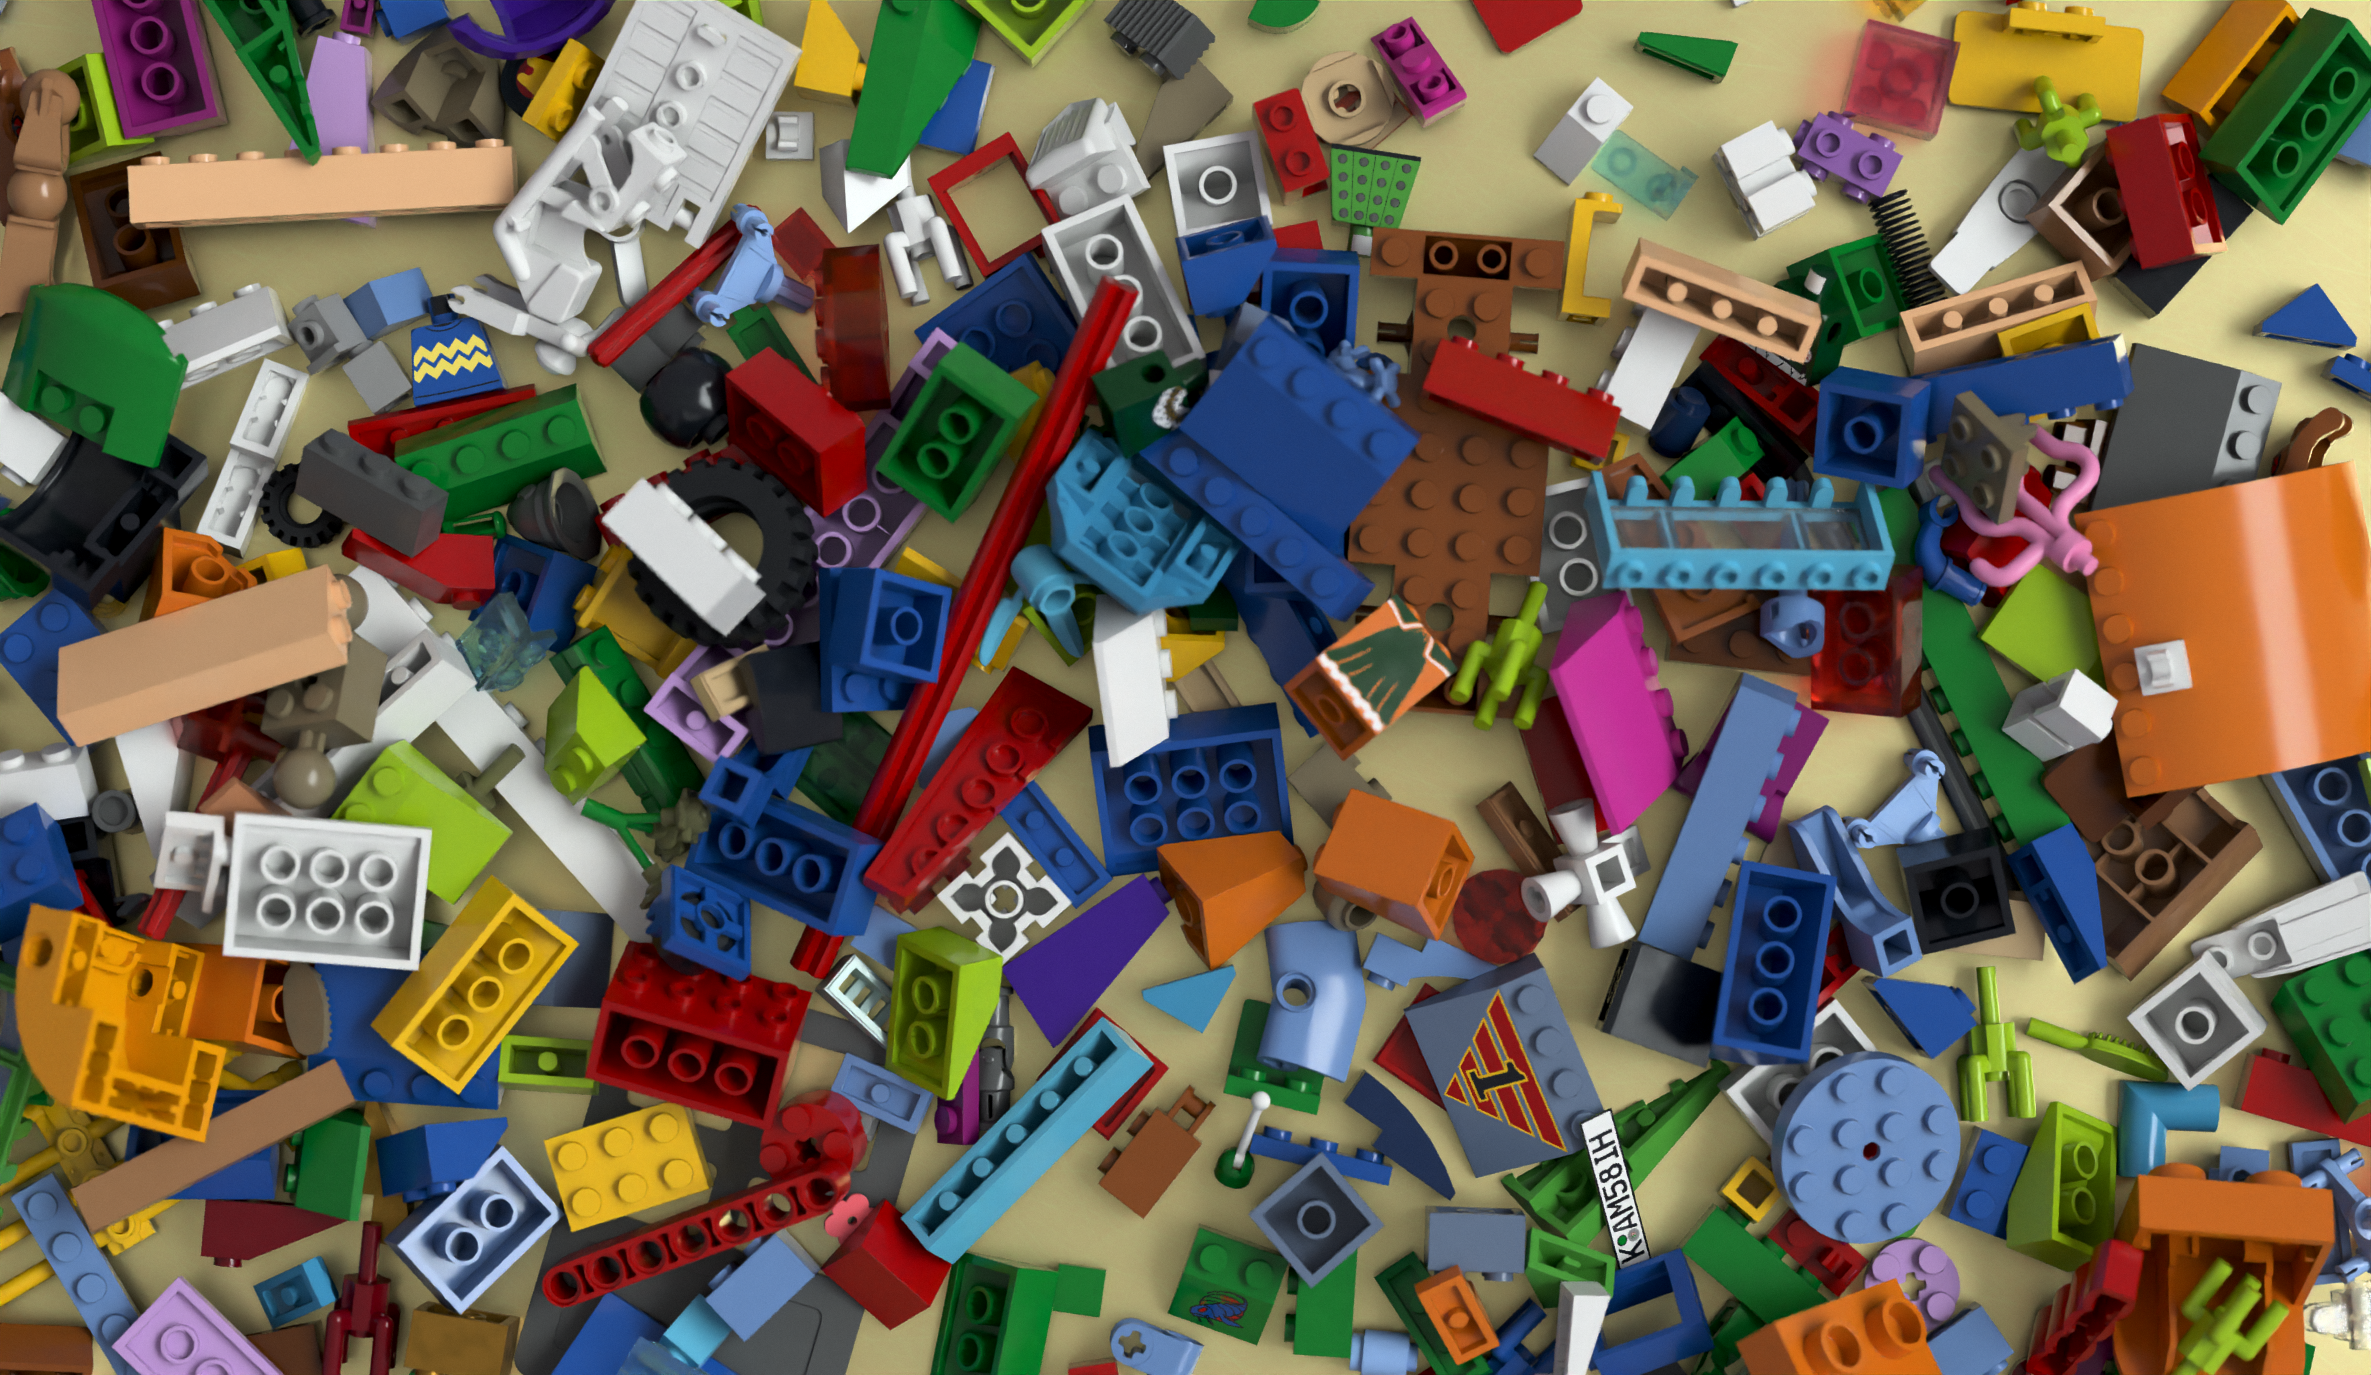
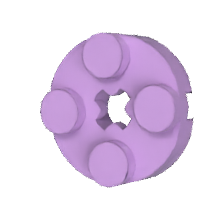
M1901 1238L1891 1241L1878 1251L1872 1258L1870 1265L1867 1266L1863 1276V1289L1894 1278L1897 1279L1899 1284L1906 1282L1907 1273H1914L1917 1280L1924 1281V1289L1918 1290V1297L1910 1299L1908 1293L1903 1292V1294L1921 1312L1927 1332L1931 1331L1945 1320H1948L1955 1311V1305L1960 1293V1280L1953 1261L1941 1248L1919 1238Z

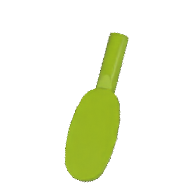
M2033 1017L2028 1022L2025 1031L2027 1036L2067 1050L2079 1051L2087 1059L2135 1077L2157 1082L2168 1080L2169 1068L2160 1057L2156 1058L2157 1054L2155 1051L2149 1055V1047H2146L2141 1052L2143 1047L2141 1044L2134 1049L2135 1043L2130 1042L2126 1047L2127 1040L2123 1039L2118 1044L2119 1037H2115L2110 1042L2112 1037L2110 1034L2105 1037V1040H2102V1032L2098 1035L2096 1032L2089 1033L2088 1037L2085 1038L2076 1032Z

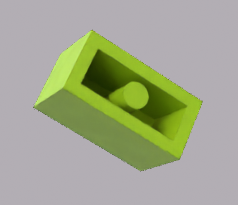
M506 1035L501 1041L498 1083L504 1089L599 1096L600 1082L585 1078L593 1040Z

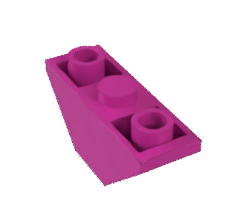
M1412 16L1400 23L1391 25L1382 33L1370 38L1402 99L1422 129L1465 105L1467 100L1465 90Z

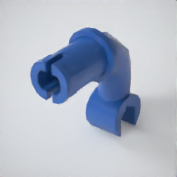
M1939 495L1925 502L1919 508L1918 518L1922 526L1914 545L1915 563L1921 576L1928 583L1929 590L1937 591L1940 589L1966 603L1968 606L1973 607L1982 599L1987 584L1954 565L1951 557L1942 554L1940 548L1942 531L1955 523L1958 519L1959 511L1957 504H1954L1944 510L1941 519V516L1936 511V505L1941 497Z

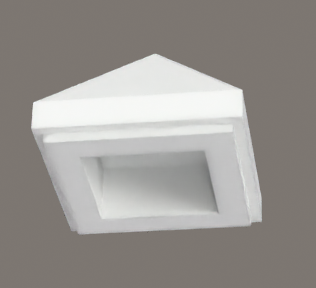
M1939 457L1924 462L1923 474L1909 484L1908 491L1912 499L1920 506L1939 495L1941 497L1936 505V509L1955 501L1929 479L1928 474L1931 467L1941 465L1942 463Z

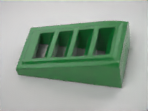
M1640 32L1633 48L1639 53L1718 84L1726 76L1738 43L1726 40Z

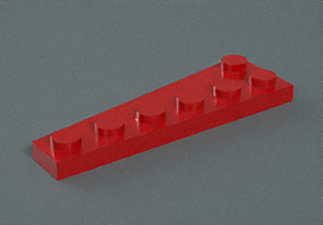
M1012 666L864 874L863 885L905 908L1090 723L1093 709Z

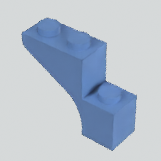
M1825 805L1787 824L1799 869L1837 877L1831 918L1840 921L1854 965L1884 979L1923 959L1912 917L1893 906L1879 890L1834 808Z

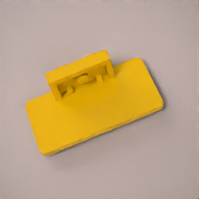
M2021 1L2018 2L2017 8L2011 7L2005 14L1964 10L1957 14L1954 22L1947 99L1952 105L2041 114L2043 109L2034 90L2033 83L2037 77L2044 75L2051 79L2062 104L2071 105L2078 109L2077 98L2083 93H2090L2095 97L2102 112L2101 121L2129 123L2137 114L2144 34L2138 28L2105 25L2106 17L2093 16L2094 9L2088 7L2068 6L2065 7V12L2062 13L2046 11V4Z

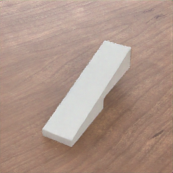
M266 358L262 363L229 442L230 452L196 530L197 534L211 536L224 548L223 553L240 559H244L262 510L259 507V501L263 499L265 491H262L265 483L269 484L272 480L271 475L277 469L310 379L309 374Z
M1561 1281L1553 1374L1534 1375H1586L1611 1297L1598 1282Z

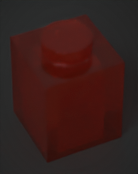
M802 207L798 208L774 229V235L770 234L773 248L805 285L812 279L817 284L822 282L839 266L835 259L841 253Z

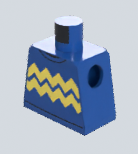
M444 294L428 298L427 303L432 325L411 330L413 400L416 407L508 389L507 381L484 323L472 317L460 319L459 313L454 312L448 303L449 299H456L455 294Z

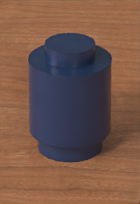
M1689 386L1671 388L1652 429L1649 431L1648 442L1653 450L1662 456L1676 459L1692 448L1711 412L1705 396L1697 389Z

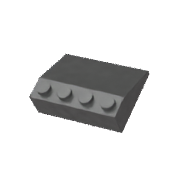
M2132 343L2128 361L2135 389L2126 398H2122L2123 405L2114 408L2099 463L2100 475L2098 482L2092 489L2086 512L2256 480L2282 383L2241 369L2140 343Z

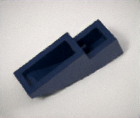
M1364 1069L1343 1099V1102L1380 1128L1371 1145L1451 1201L1455 1195V1190L1446 1167L1432 1141L1404 1104L1386 1086Z

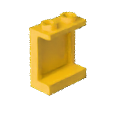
M1585 192V196L1576 198L1569 209L1564 247L1562 287L1558 295L1555 321L1602 327L1609 319L1611 299L1585 296L1583 291L1592 221L1615 224L1622 215L1623 204L1613 203V195Z
M624 541L619 547L612 544L598 565V568L603 572L594 586L586 584L577 595L572 605V608L577 610L574 620L583 629L587 627L592 631L606 624L622 650L653 668L657 676L666 681L669 675L680 666L698 644L690 638L685 639L650 612V608L640 600L634 589L637 582L629 576L627 561L633 558V553L626 548Z

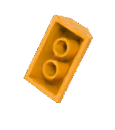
M2235 0L2160 94L2176 114H2192L2196 132L2209 141L2300 22L2301 18L2289 2L2285 0Z

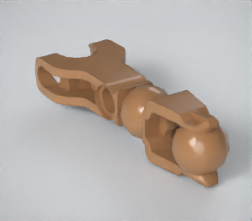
M41 69L30 74L23 82L19 92L20 107L25 115V119L13 156L14 168L17 170L10 176L6 187L7 200L12 211L7 215L0 262V318L6 313L19 312L23 314L31 286L44 283L45 286L56 285L53 279V269L60 217L57 216L64 209L68 198L67 185L62 175L66 172L70 160V122L77 115L81 104L80 91L75 81L66 73L56 69Z

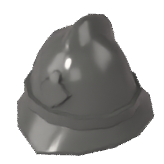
M560 467L553 471L550 477H546L540 483L529 484L523 487L517 493L515 500L509 504L506 513L507 519L513 529L527 541L550 546L555 551L567 552L582 561H588L600 553L602 533L594 520L596 516L600 515L598 505L588 486L574 471L566 467Z

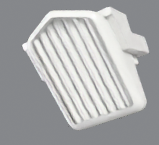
M1101 98L1070 103L1042 130L1026 171V180L1031 190L1046 189L1061 221L1129 193L1132 199L1151 188L1131 148L1137 145V142L1117 103L1113 102L1107 106Z

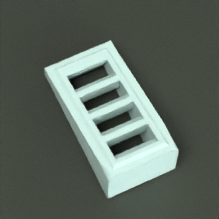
M855 954L845 955L830 970L826 978L819 983L815 991L886 1050L888 1033L886 1034L881 1027L890 1017L892 989ZM851 974L856 979L842 993L838 988ZM866 986L871 991L857 1007L852 1001ZM880 999L883 1000L886 1004L871 1020L867 1014Z

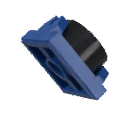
M670 864L662 872V893L654 899L646 914V919L652 921L646 929V934L652 936L653 945L659 956L669 967L684 975L692 977L702 975L711 968L742 982L751 973L750 899L690 871Z

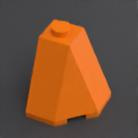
M164 527L138 623L257 586V579L246 568L242 567L237 570L222 556L224 548L211 536Z
M1279 830L1170 843L1156 848L1161 883L1171 898L1175 899L1178 912L1186 923L1180 926L1189 946L1210 971L1219 968L1306 892L1304 871L1308 869L1306 857L1301 848L1296 844L1291 845Z

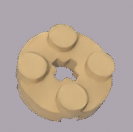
M1351 51L1335 52L1317 61L1304 79L1301 96L1315 135L1331 146L1333 143L1356 147L1376 138L1391 118L1395 99L1392 81L1381 64L1373 59H1369L1365 55ZM1346 86L1350 93L1356 91L1359 93L1360 99L1354 103L1356 110L1347 112L1344 107L1336 108L1333 101L1339 98L1338 89Z

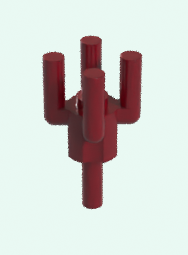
M363 1222L358 1273L344 1275L342 1297L335 1301L334 1310L327 1315L322 1375H341L342 1364L348 1362L350 1335L358 1338L373 1337L369 1375H389V1369L395 1368L401 1310L398 1304L389 1302L391 1279L378 1274L382 1233L381 1222Z

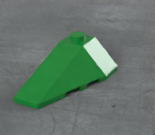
M882 0L845 168L847 171L891 180L894 178L922 138L924 128L936 111L940 112L947 102L948 94L960 77L963 78L972 66L982 28V20L954 0Z

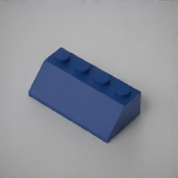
M1742 860L1736 878L1708 1058L1752 1066L1808 1063L1836 890V876Z

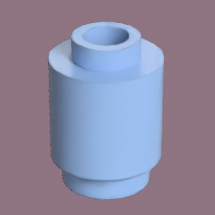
M1365 1329V1333L1353 1332L1349 1370L1360 1371L1361 1375H1406L1407 1371L1416 1372L1419 1346L1416 1343H1409L1410 1333Z

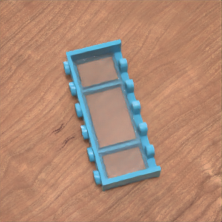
M1592 471L1583 507L1587 510L1603 576V588L1885 590L1895 554L1875 485L1872 483L1860 481L1854 502H1832L1834 489L1831 480L1819 478L1813 483L1808 501H1786L1788 490L1785 480L1781 477H1774L1767 482L1762 501H1739L1742 493L1739 480L1736 477L1730 476L1720 482L1716 500H1693L1695 489L1692 479L1688 476H1680L1673 483L1669 500H1646L1648 494L1646 480L1643 476L1635 475L1627 480L1623 499H1608L1602 472Z

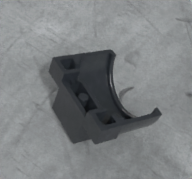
M72 431L61 456L40 486L20 506L0 516V545L50 576L53 588L91 612L106 594L125 604L151 574L163 528L182 530L180 508L209 476L207 456L168 433L159 466L151 468L102 452L103 446Z

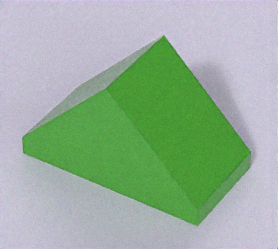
M1534 1227L1527 1231L1524 1272L1543 1309L1559 1307L1561 1281L1598 1282L1611 1295L1610 1300L1613 1298L1615 1257Z

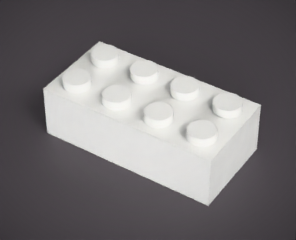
M1129 193L1041 229L1043 251L1078 326L1103 275L1115 278L1119 282L1129 285L1140 292L1104 370L1152 351L1163 350L1174 368L1197 357L1207 373L1206 354Z

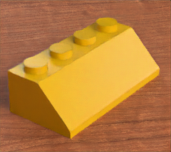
M491 874L419 963L418 971L414 970L370 1026L393 1048L459 1095L579 943Z

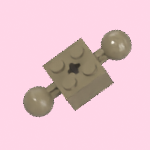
M344 574L333 575L337 581L343 580L346 583L351 596L352 605L346 609L347 619L352 631V641L347 643L348 663L268 688L260 729L261 732L291 750L278 761L273 774V784L277 795L284 803L300 810L314 809L322 805L330 798L334 791L336 773L331 761L323 754L324 750L372 743L388 655L353 632L365 620L368 613L369 600L364 587L356 579Z

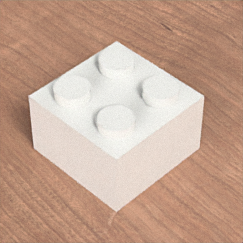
M2208 950L2201 953L2134 1006L2126 1017L2188 1092L2262 1035L2268 1025L2266 1019Z

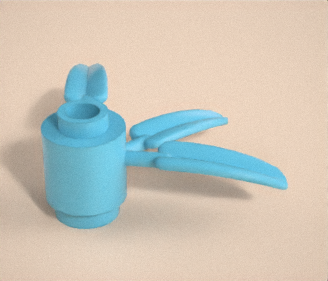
M1039 544L1022 549L1012 562L1010 569L1011 575L1019 588L1012 599L1003 598L994 610L980 643L978 654L980 662L984 666L990 663L1022 607L1024 596H1026L1034 609L1044 613L1052 631L1067 652L1074 657L1081 658L1084 653V644L1070 605L1075 598L1074 584L1093 583L1075 570L1067 571L1061 561L1051 553V547Z

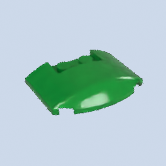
M66 282L60 285L45 286L44 283L30 287L2 391L23 411H35L103 446L102 452L136 464L155 468L160 463L189 362L183 353L177 354L174 358L162 339L167 334L162 327L143 311L124 299L107 291L83 284Z

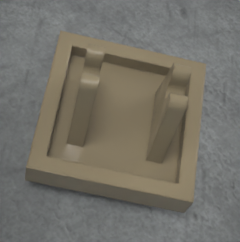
M1969 390L1956 395L1954 398L1941 469L1950 480L1954 481L1969 496L1977 508L1981 509L1996 525H2000L2013 520L2021 479L2023 475L2028 473L2030 463L2026 461L2028 446L2025 443L2036 437L2038 427L2034 424L2024 426L2026 420L2024 413L1997 417Z

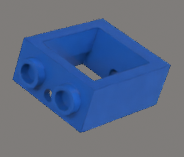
M1681 1248L1615 1271L1613 1298L1609 1301L1605 1316L1674 1292L1682 1323L1612 1348H1608L1601 1325L1588 1366L1590 1371L1598 1369L1601 1375H1641L1715 1348L1694 1275Z

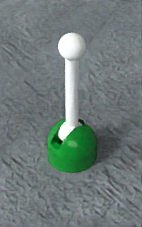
M1263 1091L1256 1092L1251 1098L1253 1109L1238 1148L1231 1147L1225 1149L1219 1156L1214 1168L1216 1179L1229 1188L1241 1189L1246 1187L1254 1173V1158L1247 1149L1262 1110H1265L1270 1105V1097Z

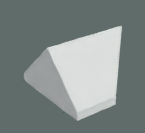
M841 139L819 149L822 196L848 234L903 189L912 187L910 155L891 180L846 170L845 165L851 139Z

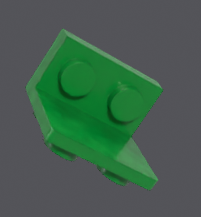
M1246 999L1223 1092L1251 1099L1253 1094L1263 1091L1269 1095L1270 1104L1317 1115L1324 1075L1299 1067L1297 1071L1288 1072L1273 1069L1259 1063L1256 1057L1271 1004Z

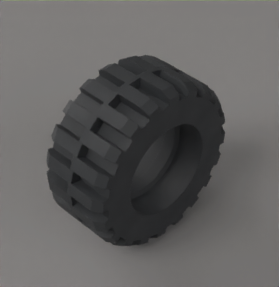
M719 457L715 465H711L706 459L691 462L692 471L684 473L679 468H676L666 474L670 481L666 486L694 511L688 520L694 514L705 522L720 514L743 513L758 524L763 535V552L755 570L761 577L755 584L766 595L725 637L703 619L626 544V548L633 553V558L627 561L629 576L637 582L634 588L637 595L650 608V612L681 637L685 639L690 638L698 645L713 648L717 643L721 644L725 649L740 648L742 640L748 639L753 644L766 640V630L774 627L781 631L790 623L785 615L792 608L799 612L807 601L802 595L804 587L814 586L817 573L811 568L812 561L818 560L819 556L818 545L812 540L815 530L811 519L802 510L803 506L778 479L772 474L768 475L759 466L746 462L743 465H739L733 458Z

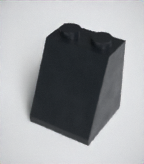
M1627 940L1622 948L1594 1028L1606 1034L1706 1068L1709 1059L1717 1061V1059L1708 1058L1707 1056L1721 972L1644 944Z

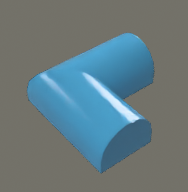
M2119 1080L2116 1175L2137 1178L2138 1175H2148L2151 1169L2165 1164L2167 1130L2215 1132L2218 1127L2220 1098L2217 1085L2198 1084L2188 1092L2182 1083Z

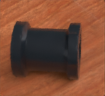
M286 0L288 10L299 26L297 33L301 38H306L319 32L337 17L332 9L325 7L322 0Z

